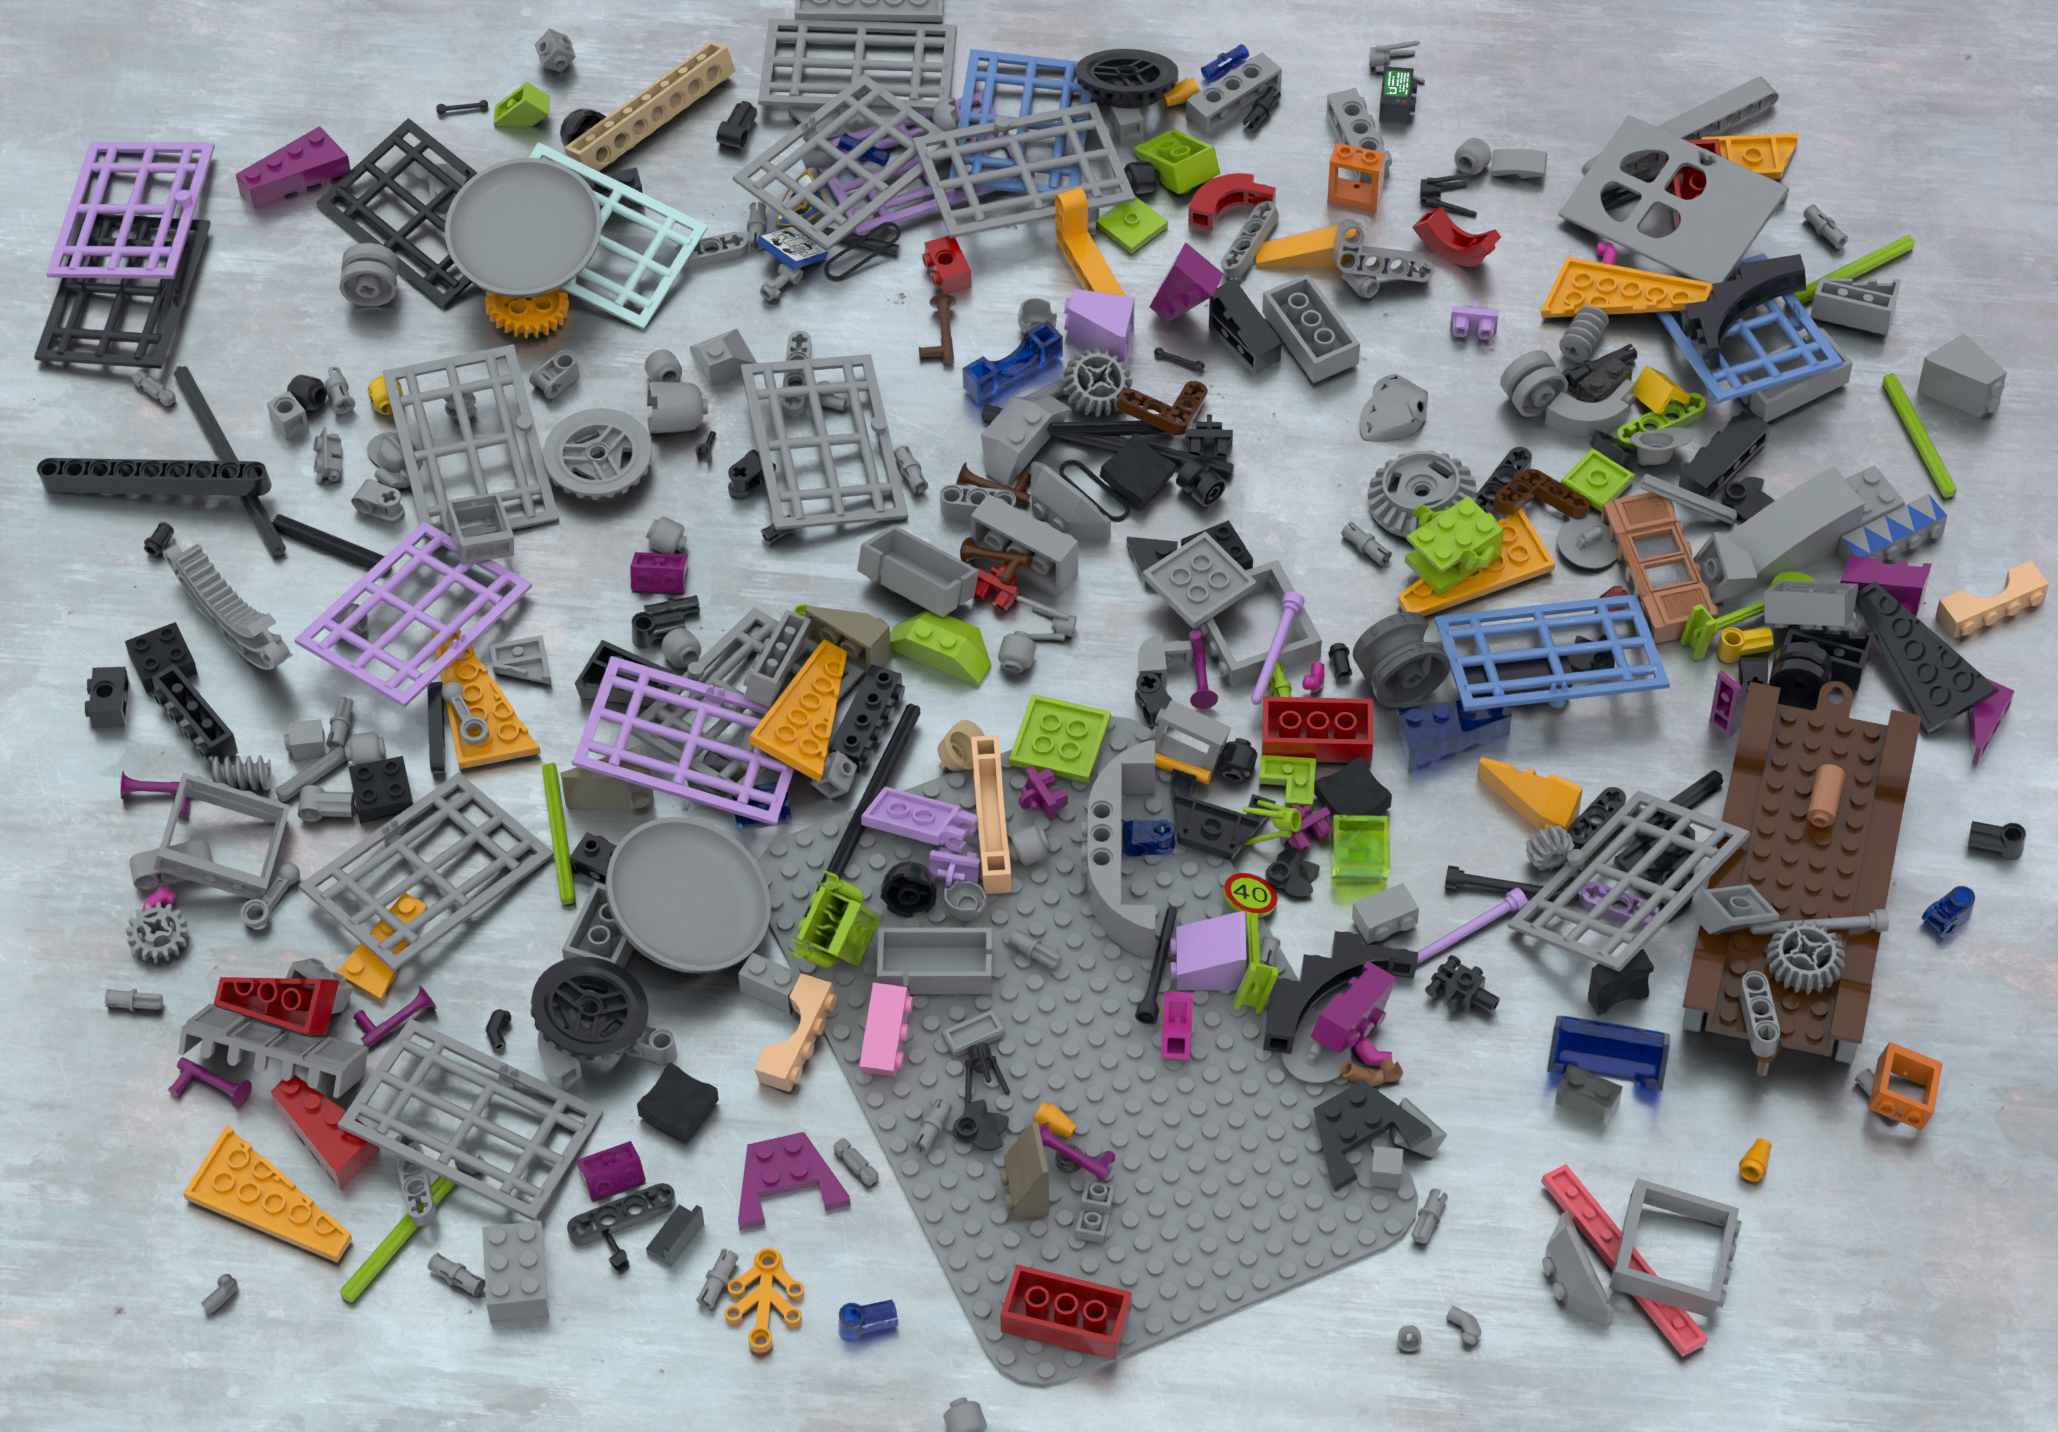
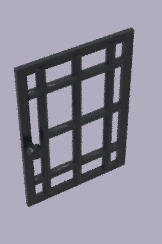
M408 118L323 195L316 204L363 243L380 244L391 251L395 247L400 246L430 272L423 278L397 256L399 261L398 272L442 308H446L472 282L464 275L457 280L446 271L454 264L450 254L437 264L408 241L406 237L426 219L445 234L446 221L439 217L435 211L454 193L457 194L463 186L426 158L423 153L428 148L431 149L466 178L464 184L478 173ZM408 133H411L421 142L413 147L403 138ZM394 146H397L406 155L385 173L375 163ZM414 161L446 186L427 205L423 204L394 180ZM367 171L378 181L357 199L347 189ZM386 187L418 212L398 232L366 206ZM338 197L350 206L344 212L333 204ZM359 213L390 239L383 245L353 221L352 218ZM438 278L450 287L444 294L432 285Z
M85 214L84 219H83V221H82V224H81V227H80L79 233H78V235H77V238H76V241H75L74 246H76V244H77V241H78V238H79V235H80V232H81V229H82V226H83V223H84L86 214ZM97 214L94 224L102 226L98 237L90 236L87 246H114L117 238H111L109 234L113 225L121 226L124 215ZM135 216L131 227H139L136 239H127L125 246L153 247L155 240L146 239L150 228H159L162 217ZM172 218L169 229H178L180 219ZM192 219L189 230L196 231L192 243L185 242L183 252L189 254L178 286H175V294H172V299L169 301L170 310L161 334H153L171 279H160L158 287L131 285L133 278H122L120 284L92 283L94 278H83L82 282L74 281V278H62L34 355L35 360L162 369L180 314L185 309L184 302L211 225L210 220ZM165 241L164 247H172L173 241ZM70 256L66 267H69L72 256ZM91 256L87 267H98L102 256ZM129 257L126 267L137 268L140 257ZM69 292H78L66 327H57ZM89 293L116 294L104 330L76 328ZM127 295L154 297L142 333L115 331ZM53 337L61 338L58 350H49ZM72 339L100 340L96 353L68 351ZM111 341L138 343L134 356L107 354ZM149 344H158L154 357L145 356Z

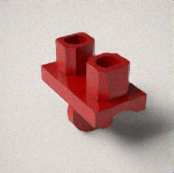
M1003 564L1000 569L992 566L991 574L978 569L975 597L985 601L990 590H993L997 594L992 603L1003 611H1007L1013 601L1020 602L1017 600V596H1022V594L1018 593V588L1011 584H1003L999 580L1000 575L1003 574L1008 564ZM1013 575L1010 583L1014 584L1017 577Z

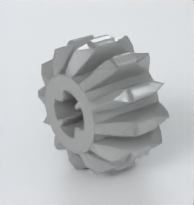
M1549 825L1544 830L1540 829L1537 834L1531 835L1532 839L1526 842L1527 857L1540 871L1546 868L1550 871L1556 866L1560 867L1563 862H1568L1566 856L1574 847L1572 837L1560 825L1555 827Z

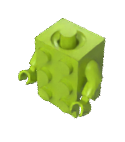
M1469 496L1449 509L1436 512L1431 511L1429 507L1423 504H1419L1412 514L1413 517L1420 519L1419 523L1422 526L1406 537L1416 549L1405 555V563L1439 596L1478 570L1486 569L1490 562L1501 556L1503 529L1497 524L1495 517L1491 513H1485Z
M822 870L821 872L827 875V880L825 883L817 881L820 889L813 894L810 900L811 909L807 917H804L798 926V939H790L796 942V947L793 951L787 949L785 951L796 958L804 957L805 960L823 968L835 965L839 959L859 968L883 916L864 906V893L860 888L842 879L839 880V877L832 872Z

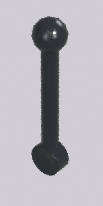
M481 100L479 103L451 106L438 104L436 112L444 114L446 111L471 108L485 110L489 104L486 100Z
M1161 347L1154 350L1156 357L1163 356L1194 367L1196 371L1202 372L1205 364L1201 361L1193 362L1164 352Z

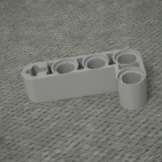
M1345 219L1339 223L1332 258L1342 272L1426 282L1432 278L1434 266L1425 254L1363 246L1364 232L1355 220ZM1356 229L1353 237L1345 238L1348 230ZM1345 254H1351V259L1348 262H1341V258ZM1376 257L1373 265H1366L1368 258ZM1401 260L1397 268H1390L1393 261Z

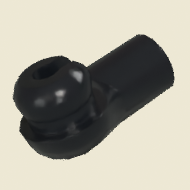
M495 1010L491 1014L485 1028L494 1051L502 1050L506 1046L501 1029L511 1022V1014L507 1010Z

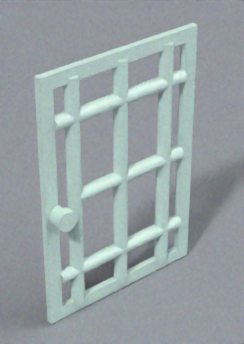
M538 142L529 158L541 159L544 157L560 163L577 174L613 191L609 198L593 191L599 205L603 206L601 209L602 227L613 211L656 233L643 255L600 235L598 245L637 264L624 286L587 268L578 275L618 295L614 302L576 284L577 277L560 288L644 330L702 236L708 230V225ZM623 196L666 217L663 224H660L618 202ZM675 223H678L692 230V233L687 237L672 230V227ZM665 238L683 246L670 268L652 260ZM646 269L664 277L650 300L633 292ZM628 300L644 308V310L638 315L624 308L623 305Z

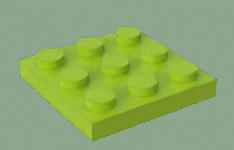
M1032 694L1009 757V765L1024 769L1033 766L1036 772L1050 768L1054 776L1089 784L1111 720V712Z

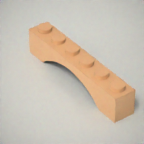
M999 735L971 737L983 890L986 894L1012 892Z

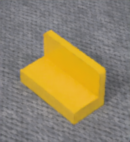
M1645 365L1635 381L1633 395L1658 415L1662 414L1671 398L1686 404L1691 397L1689 393L1664 373Z

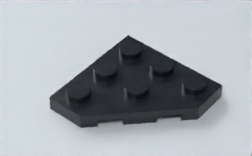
M1671 816L1658 827L1669 831L1679 818ZM1690 826L1680 834L1695 840V830ZM1646 834L1614 858V864L1621 871L1628 873L1660 839ZM1671 844L1647 868L1640 878L1662 886L1692 855L1693 851ZM1694 869L1677 885L1674 891L1679 892L1693 878ZM1643 891L1649 898L1652 896V894ZM1693 896L1673 915V917L1692 903ZM1664 899L1658 906L1663 909L1670 901Z

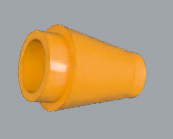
M1186 77L1177 83L1175 88L1163 94L1162 97L1166 106L1169 107L1186 103V100L1191 95L1200 92L1193 77L1190 79Z
M1045 1101L1041 1104L1032 1120L1034 1122L1038 1121L1039 1128L1044 1123L1049 1122L1051 1133L1064 1137L1067 1140L1071 1138L1078 1126L1054 1103L1049 1104Z
M1762 1138L1756 1139L1755 1143L1740 1160L1739 1172L1746 1180L1756 1182L1766 1175L1772 1148L1769 1141Z

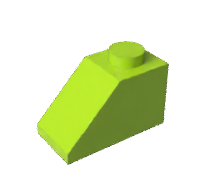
M526 82L495 105L493 124L496 126L532 127L539 121L546 119L549 115L550 96L529 82Z

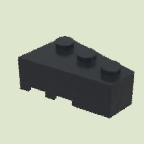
M1235 278L1218 287L1214 295L1209 298V326L1256 374L1281 360L1282 342L1280 338L1273 332Z

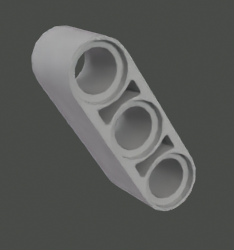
M951 484L944 486L940 491L941 514L947 519L971 522V514L988 494L1005 500L1015 508L1016 497L1011 491Z
M193 840L169 846L171 850L213 862L209 843L205 840ZM159 848L135 854L129 859L133 884L137 889H151L187 879L153 869Z
M1751 971L1746 973L1742 979L1739 1000L1752 1051L1757 1056L1770 1057L1777 1050L1780 1037L1779 1023L1767 977L1761 972Z

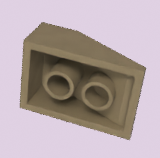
M807 606L805 608V617L811 619L807 638L818 645L825 639L847 651L846 661L863 670L865 676L871 664L883 668L891 659L890 626L884 620L876 619L868 613Z
M639 746L626 750L643 755ZM604 757L598 760L608 763L610 757ZM620 761L619 767L651 776L650 769ZM579 767L560 773L567 808L630 811L635 808H643L654 802L653 789Z
M1037 1121L1032 1122L1005 1154L1004 1168L999 1169L1002 1186L1007 1185L1009 1192L1005 1194L1007 1211H1013L1015 1221L1049 1216V1171Z

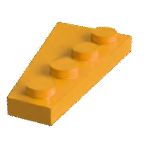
M404 893L389 911L406 925L428 908L425 903ZM381 919L370 931V934L381 943L396 931ZM403 940L389 951L397 955L408 947L410 943ZM362 943L358 945L336 971V973L343 975L346 978V982L354 986L355 989L381 1004L386 997L385 993L389 985H392L396 977V971H392Z

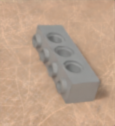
M1261 52L1255 57L1249 58L1236 69L1230 70L1219 80L1211 82L1205 89L1191 95L1186 100V117L1207 134L1260 99L1268 87H1280L1282 69Z
M1356 88L1328 94L1327 114L1341 144L1385 153L1384 178L1388 177L1392 158L1390 152L1385 151L1383 147L1384 143L1381 133H1377L1375 130L1373 116L1367 113L1364 97H1360ZM1354 171L1359 182L1372 181V174Z

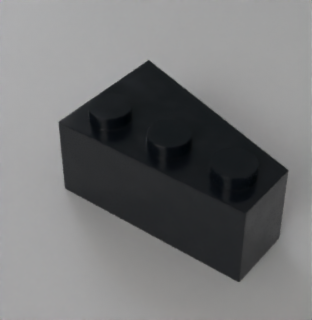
M1789 629L1783 646L1790 643L1805 642L1820 647L1831 657L1833 663L1830 682H1842L1851 690L1858 691L1870 656L1875 632H1866V636L1850 635L1849 631H1841L1839 635L1824 634V630Z
M601 640L576 680L575 686L580 698L595 700L611 656L673 674V672L607 641ZM618 671L616 675L637 682L639 678L638 676ZM652 680L648 682V686L665 691L671 687ZM612 686L607 701L629 704L633 692ZM644 696L641 705L651 706L656 699Z

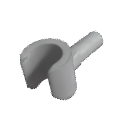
M1094 209L1090 220H1088V233L1090 236L1096 235V219L1099 209Z

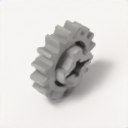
M160 902L156 903L155 908H151L148 903L145 904L146 911L144 912L136 909L137 918L130 917L128 920L131 927L126 928L127 936H129L127 941L129 947L134 946V954L138 955L142 952L144 961L152 956L154 963H158L159 957L162 956L166 961H169L170 953L178 956V946L185 947L186 942L184 938L189 937L188 929L185 928L188 926L186 918H181V911L178 909L173 912L171 904L162 908ZM170 922L175 925L176 932L170 927ZM139 933L145 937L144 943L139 939Z

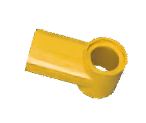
M1734 627L1726 628L1722 631L1717 656L1723 662L1734 663L1743 655L1772 651L1774 643L1771 629L1763 627L1741 631Z

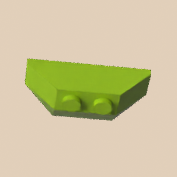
M927 610L895 624L890 632L891 651L978 687L991 668V662L980 629L949 615L941 617Z

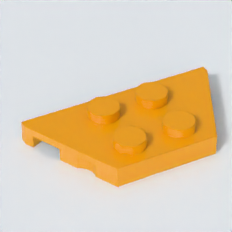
M1799 134L1702 137L1701 140L1719 139L1721 156L1770 179H1781L1798 143Z

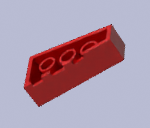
M220 977L213 1005L307 1035H326L340 980Z
M295 1074L288 1081L282 1079L271 1090L276 1110L295 1134L299 1135L304 1145L315 1155L320 1165L330 1174L340 1190L380 1151L378 1146L338 1128V1122L346 1111L316 1089L310 1088L305 1081Z

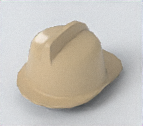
M969 720L957 722L938 745V755L941 759L939 768L947 767L953 772L973 769L971 737L985 736L981 728Z

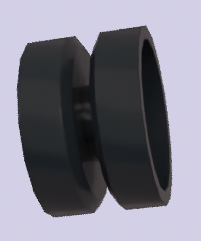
M1796 642L1782 646L1775 653L1768 684L1769 686L1780 688L1777 704L1815 710L1821 687L1831 680L1833 671L1831 657L1825 650L1814 644Z

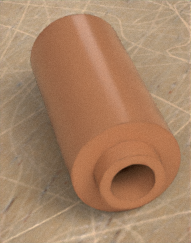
M1821 765L1817 771L1807 812L1808 820L1817 827H1826L1835 822L1846 776L1844 770L1836 765Z

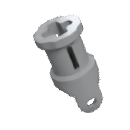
M330 367L328 369L330 378L325 381L327 395L332 399L333 411L337 414H346L354 409L355 400L349 395V385L341 370L337 367Z

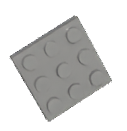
M1206 531L1143 571V579L1193 629L1257 588V582Z

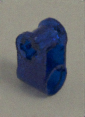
M1164 819L1147 821L1129 820L1122 825L1123 853L1132 857L1170 854L1176 845L1174 825Z
M1957 886L1939 901L1931 904L1921 918L1925 923L1929 922L1939 931L1941 938H1946L1971 917L1975 893L1966 886Z

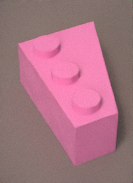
M873 983L859 1064L863 1073L896 1077L897 1069H902L904 1052H901L903 1041H907L909 1030L907 1022L913 1007V996H910L907 987Z

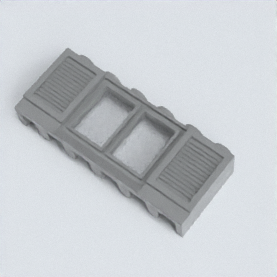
M208 1004L182 1026L178 1054L184 1055L202 1041L200 1054L203 1058H209L214 1054L215 1045L218 1042L229 1046L227 1062L231 1066H235L241 1061L242 1050L256 1053L254 1070L257 1073H263L268 1068L269 1057L282 1060L280 1076L285 1081L290 1080L294 1076L296 1064L309 1068L307 1084L310 1088H316L321 1084L323 1072L336 1075L333 1097L339 1098L364 1077L369 1047L330 1036L323 1038L316 1035H307Z

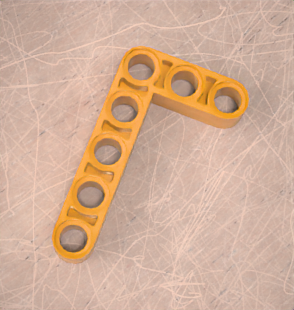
M1077 187L1055 195L1056 238L1085 290L1126 296L1088 233V202L1083 189Z

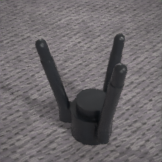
M1471 173L1421 179L1420 199H1426V205H1436L1471 216L1477 215L1475 211L1436 200V197H1441L1442 188L1467 186L1466 182L1450 181L1471 178Z
M977 1043L969 1047V1059L964 1062L966 1067L965 1107L971 1103L973 1070L977 1073H983L986 1082L990 1083L991 1076L989 1070L992 1067L1004 1093L1009 1095L1010 1090L998 1067L996 1056L991 1054L990 1046L986 1043Z

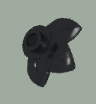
M1746 477L1741 482H1731L1724 488L1722 494L1723 500L1728 505L1734 507L1738 516L1746 520L1775 501L1761 491L1764 479L1758 477Z
M1606 634L1602 635L1598 641L1607 640ZM1577 635L1574 644L1594 641ZM1612 651L1568 656L1570 665L1579 670L1592 671L1610 669L1615 666Z
M1290 848L1278 854L1276 862H1273L1266 869L1265 879L1272 887L1284 888L1291 895L1306 896L1313 893V887L1310 882L1317 876L1320 866L1315 863L1299 860L1298 849Z
M977 1100L968 1104L964 1109L963 1116L955 1121L953 1135L959 1142L972 1143L980 1150H996L1003 1146V1141L999 1135L1006 1129L1009 1117L999 1113L987 1112L985 1100ZM964 1129H970V1130H972L971 1132H968V1133L963 1132Z

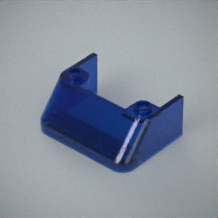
M1558 1015L1554 1024L1547 1072L1570 1075L1571 1071L1582 1069L1634 1078L1635 1081L1640 1082L1639 1087L1646 1089H1656L1657 1087V1090L1663 1091L1670 1048V1034Z

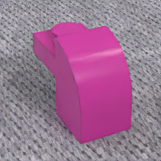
M1164 991L1161 1058L1190 1060L1193 993Z

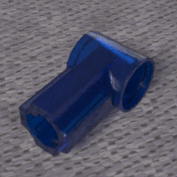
M892 1299L862 1306L857 1303H847L839 1311L838 1332L846 1340H856L863 1333L898 1326L897 1310ZM847 1320H855V1321H857V1323L850 1324V1323H847L846 1321H847Z

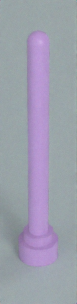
M1288 591L1283 596L1281 602L1283 614L1251 697V702L1254 705H1259L1262 702L1293 616L1302 610L1305 599L1299 593Z
M1519 888L1511 890L1503 899L1504 902L1418 951L1417 965L1507 912L1518 913L1528 903L1525 894Z

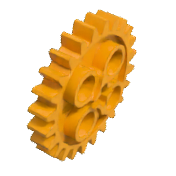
M559 288L539 296L513 298L486 291V315H490V322L496 321L497 329L504 326V333L506 334L512 330L514 331V337L524 333V337L528 338L529 333H533L538 338L539 332L548 335L549 328L556 331L557 324L563 325L564 318H567L569 309L568 293Z

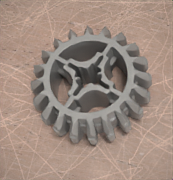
M1087 348L1083 355L1078 352L1074 359L1068 361L1067 367L1063 371L1062 386L1065 387L1063 390L1064 395L1069 396V404L1077 403L1076 411L1084 408L1085 415L1093 411L1096 418L1100 416L1101 411L1106 417L1110 415L1111 410L1115 413L1119 411L1116 404L1120 391L1130 389L1132 379H1129L1131 375L1130 370H1124L1126 366L1125 361L1117 362L1118 354L1110 357L1109 350H1106L1104 354H1100L1098 348L1092 354ZM1109 374L1114 379L1116 387L1113 386L1114 383L1109 379ZM1078 378L1081 380V383L1085 386L1086 391H1084L1080 386Z
M1804 920L1800 923V926H1797L1792 921L1789 924V928L1782 926L1779 929V933H1775L1768 944L1766 961L1769 964L1770 974H1775L1776 982L1784 981L1785 989L1790 986L1795 987L1796 993L1800 989H1805L1807 995L1811 993L1812 989L1820 993L1823 990V986L1830 989L1833 982H1837L1840 978L1841 971L1844 969L1845 951L1842 950V941H1836V933L1827 934V926L1821 929L1817 928L1816 921L1811 926H1807ZM1791 946L1794 947L1790 954L1784 955L1783 952ZM1824 960L1828 961L1824 967L1818 969L1817 965L1821 964Z

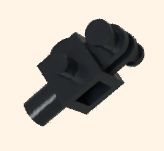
M1450 955L1447 958L1448 961L1438 967V973L1433 974L1431 984L1425 988L1426 993L1433 998H1436L1439 995L1440 989H1443L1445 991V1000L1448 1001L1447 1006L1454 1011L1460 1007L1470 1012L1474 1005L1477 1004L1492 1013L1500 1001L1498 996L1484 989L1486 977L1482 976V969L1474 966L1471 970L1462 965L1460 959L1454 955Z

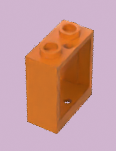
M1336 143L1329 162L1327 201L1377 212L1383 194L1385 153ZM1339 167L1372 174V184L1338 177Z
M1889 1041L1877 1061L1868 1109L1922 1130L1934 1114L1943 1063ZM1890 1073L1926 1086L1923 1103L1888 1090Z

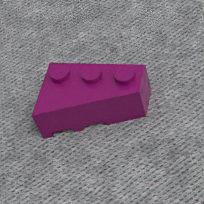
M1185 242L1160 284L1149 307L1159 317L1170 322L1211 298L1224 274Z
M1850 556L1840 583L1858 584V591L1875 581L1917 617L1925 595L1932 563H1923L1922 567L1907 566V561H1899L1898 565L1885 564L1883 559Z
M1369 961L1364 964L1360 978L1353 977L1348 982L1351 988L1344 995L1338 993L1320 1012L1312 1031L1311 1037L1338 1054L1348 1047L1352 1048L1362 1036L1366 1037L1373 1027H1379L1386 1017L1384 1009L1397 977Z

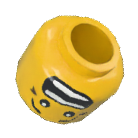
M379 375L368 385L367 391L373 410L383 415H391L393 413L384 377ZM396 380L399 396L401 397L403 396L402 387L399 380Z

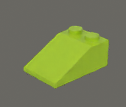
M1171 129L1132 148L1133 153L1141 161L1151 162L1154 168L1158 170L1159 181L1166 188L1178 194L1191 191V188L1199 184H1205L1212 180L1213 177L1221 174L1215 147L1176 129Z

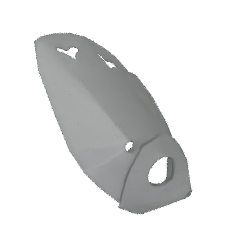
M1391 374L1381 378L1373 387V397L1364 405L1361 412L1360 430L1363 439L1374 442L1406 438L1414 434L1426 420L1428 392L1398 374ZM1383 384H1385L1386 386H1388L1387 388H1384L1383 390H1381V389L1384 387ZM1418 402L1423 404L1422 412H1419L1417 408ZM1374 405L1376 411L1369 414V412L1372 411V406ZM1367 423H1370V425L1373 426L1369 433V427L1367 426Z

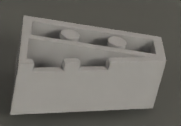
M1820 278L1814 295L1810 317L1887 335L1901 279H1893L1892 283H1877V279H1868V283L1853 282L1852 278Z

